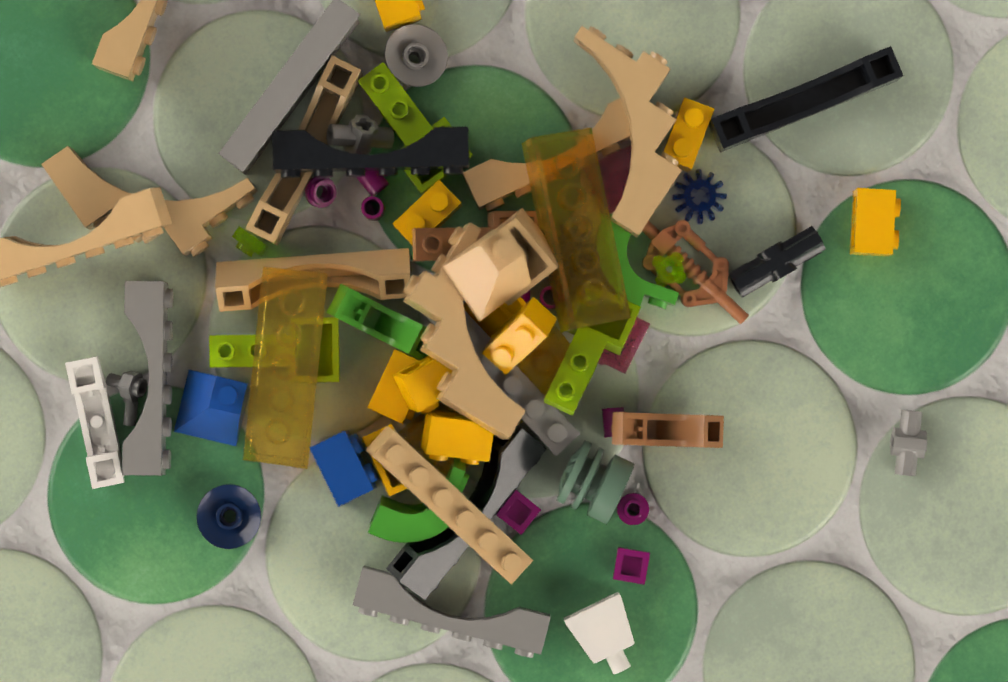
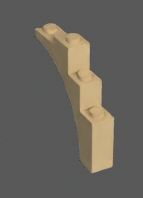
M581 26L574 37V42L591 55L610 77L622 100L629 122L631 140L629 175L622 198L610 220L637 238L682 171L677 167L679 162L665 152H662L661 155L655 152L676 121L671 116L673 111L660 102H657L655 105L650 102L671 69L666 66L668 61L653 51L650 55L643 51L636 62L632 59L633 53L619 44L613 47L604 41L606 36L592 26L586 29Z
M69 146L41 164L84 227L89 230L98 227L106 219L120 198L132 194L106 182L92 171L74 149ZM246 178L224 191L202 198L179 201L165 200L172 224L164 228L183 255L188 256L192 254L195 257L209 247L207 242L212 239L206 227L211 225L212 228H215L228 219L226 213L236 206L240 210L255 200L253 194L258 192V190ZM144 234L133 237V240L137 243L144 241L146 244L158 236L145 239Z
M470 222L463 228L458 226L448 241L452 245L446 256L441 254L432 267V271L435 272L434 276L424 271L419 276L413 275L404 288L407 296L403 302L436 322L435 325L431 323L428 325L420 339L424 342L420 351L452 370L451 374L446 372L439 382L437 389L441 392L436 399L503 440L511 437L526 410L506 396L487 374L475 353L467 330L463 297L442 267L476 242L481 228Z

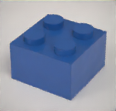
M345 430L310 447L338 507L377 488L374 482L379 480V477L371 462L365 464L360 454L365 449L357 433L351 435L349 430Z

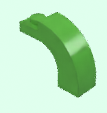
M604 212L596 237V258L600 272L607 285L617 296L638 306H641L644 296L649 298L648 304L666 309L667 304L674 306L679 292L645 281L633 271L627 257V245L631 234L610 220L612 214Z
M340 284L326 313L419 360L428 356L420 351L424 344L420 339L427 328L426 326Z
M454 458L446 479L462 493L467 484L469 474L465 473L466 464ZM382 495L370 521L368 533L388 541L412 543L432 538L449 526L424 503L404 504Z

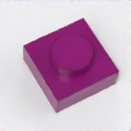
M515 490L496 515L522 535L541 509L518 490Z
M618 547L612 579L645 585L650 552Z

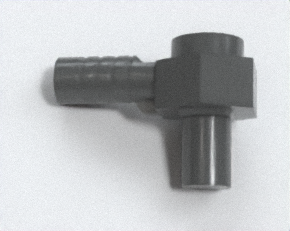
M135 371L124 372L122 376L110 373L106 378V384L118 388L120 397L123 398L126 404L123 424L135 426L138 398L143 397L146 393L147 380L143 378L142 373Z

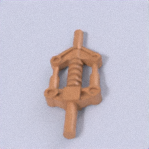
M680 220L675 225L667 227L661 232L650 221L647 222L642 232L651 242L649 243L646 256L642 259V267L647 271H651L666 286L669 285L674 291L679 292L681 303L685 307L714 304L717 302L739 324H742L749 314L726 294L729 273L728 260L724 257H717L705 246L706 242L691 229L690 224L686 220ZM682 237L698 252L701 251L713 262L712 273L709 277L706 275L707 272L705 270L702 271L700 269L701 266L699 264H694L695 260L692 257L689 259L687 257L688 254L681 251L682 248L680 246H675V243ZM665 254L668 256L667 259L669 261L673 260L675 262L673 264L675 267L679 266L681 268L680 271L687 274L686 277L688 279H693V284L700 286L697 290L685 291L673 280L674 276L659 263Z

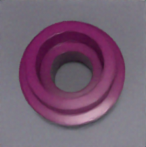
M313 177L305 188L307 201L317 208L329 206L337 195L335 184L330 178ZM321 186L323 193L320 197H317V188Z
M629 493L619 500L617 513L624 523L638 525L648 517L649 504L642 495ZM631 503L638 504V514L630 515L627 512L628 505Z

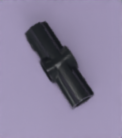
M811 226L783 243L780 241L756 255L757 258L733 270L728 276L735 290L743 298L770 281L773 283L796 270V266L812 259L826 250L818 232Z

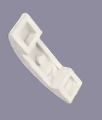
M98 356L67 362L65 365L71 393L75 396L87 452L86 462L92 489L124 483L122 457L114 415Z

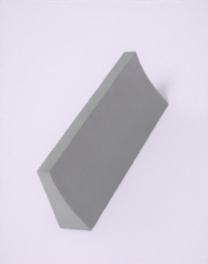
M332 0L218 154L246 175L271 142L273 131L280 130L324 71L331 56L336 55L359 24L358 17L361 14L341 0Z

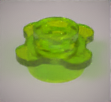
M674 252L671 256L662 257L657 255L653 258L652 265L656 268L657 276L655 277V283L657 285L665 287L667 283L676 282L681 284L686 280V273L682 265L684 261L682 254ZM669 266L672 267L670 273L666 271V268Z

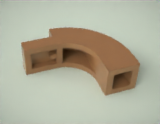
M613 412L611 427L612 445L723 448L724 416Z

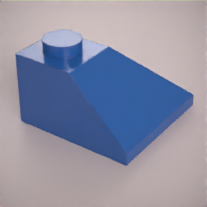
M189 369L174 432L237 446L252 384Z

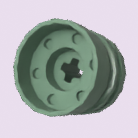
M584 440L579 449L572 454L559 482V494L556 501L564 504L570 492H573L576 495L571 508L576 510L584 498L590 500L587 515L607 524L625 490L635 463L614 455L607 466L601 464L604 449L599 447L593 459H590L587 455L592 443Z

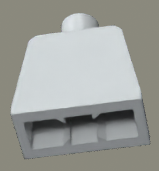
M619 592L563 618L566 626L594 664L606 658L613 674L620 673L631 667L623 650L635 643Z

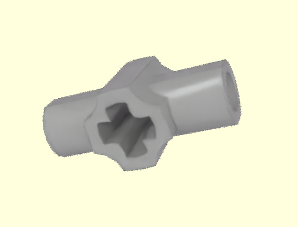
M356 115L354 119L350 120L349 125L329 124L326 137L328 145L343 146L344 151L349 153L367 154L371 152L372 148H392L394 131L389 127H378L377 122L371 120L366 115Z
M901 410L900 427H893L890 439V455H896L895 474L916 476L917 459L924 458L927 431L921 430L922 412Z

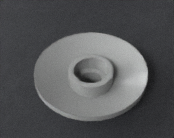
M411 24L400 27L389 37L384 50L386 66L398 81L408 86L422 87L434 83L441 77L447 66L448 52L443 39L434 30L423 25ZM409 55H416L419 58V63L414 64L410 62Z

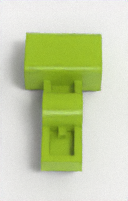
M384 62L358 80V83L378 108L384 119L404 143V147L423 138L435 127H452L445 117L431 126ZM469 150V155L471 159L473 157V154ZM443 169L430 170V175L414 176L411 175V170H403L421 195L438 180L441 181L448 176L443 174Z
M582 280L561 327L562 330L573 334L574 337L544 398V403L573 416L604 349L620 356L636 322L641 306L635 305Z
M336 317L290 318V334L209 335L210 368L290 367L291 383L340 382L339 319Z

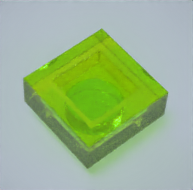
M240 226L232 235L238 241L235 247L249 257H252L254 252L262 257L269 247Z

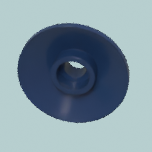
M226 484L211 489L202 498L197 509V525L202 536L212 545L223 549H235L247 544L254 538L261 524V509L257 499L247 489L238 485ZM232 510L235 512L236 519L234 522L226 521V511Z

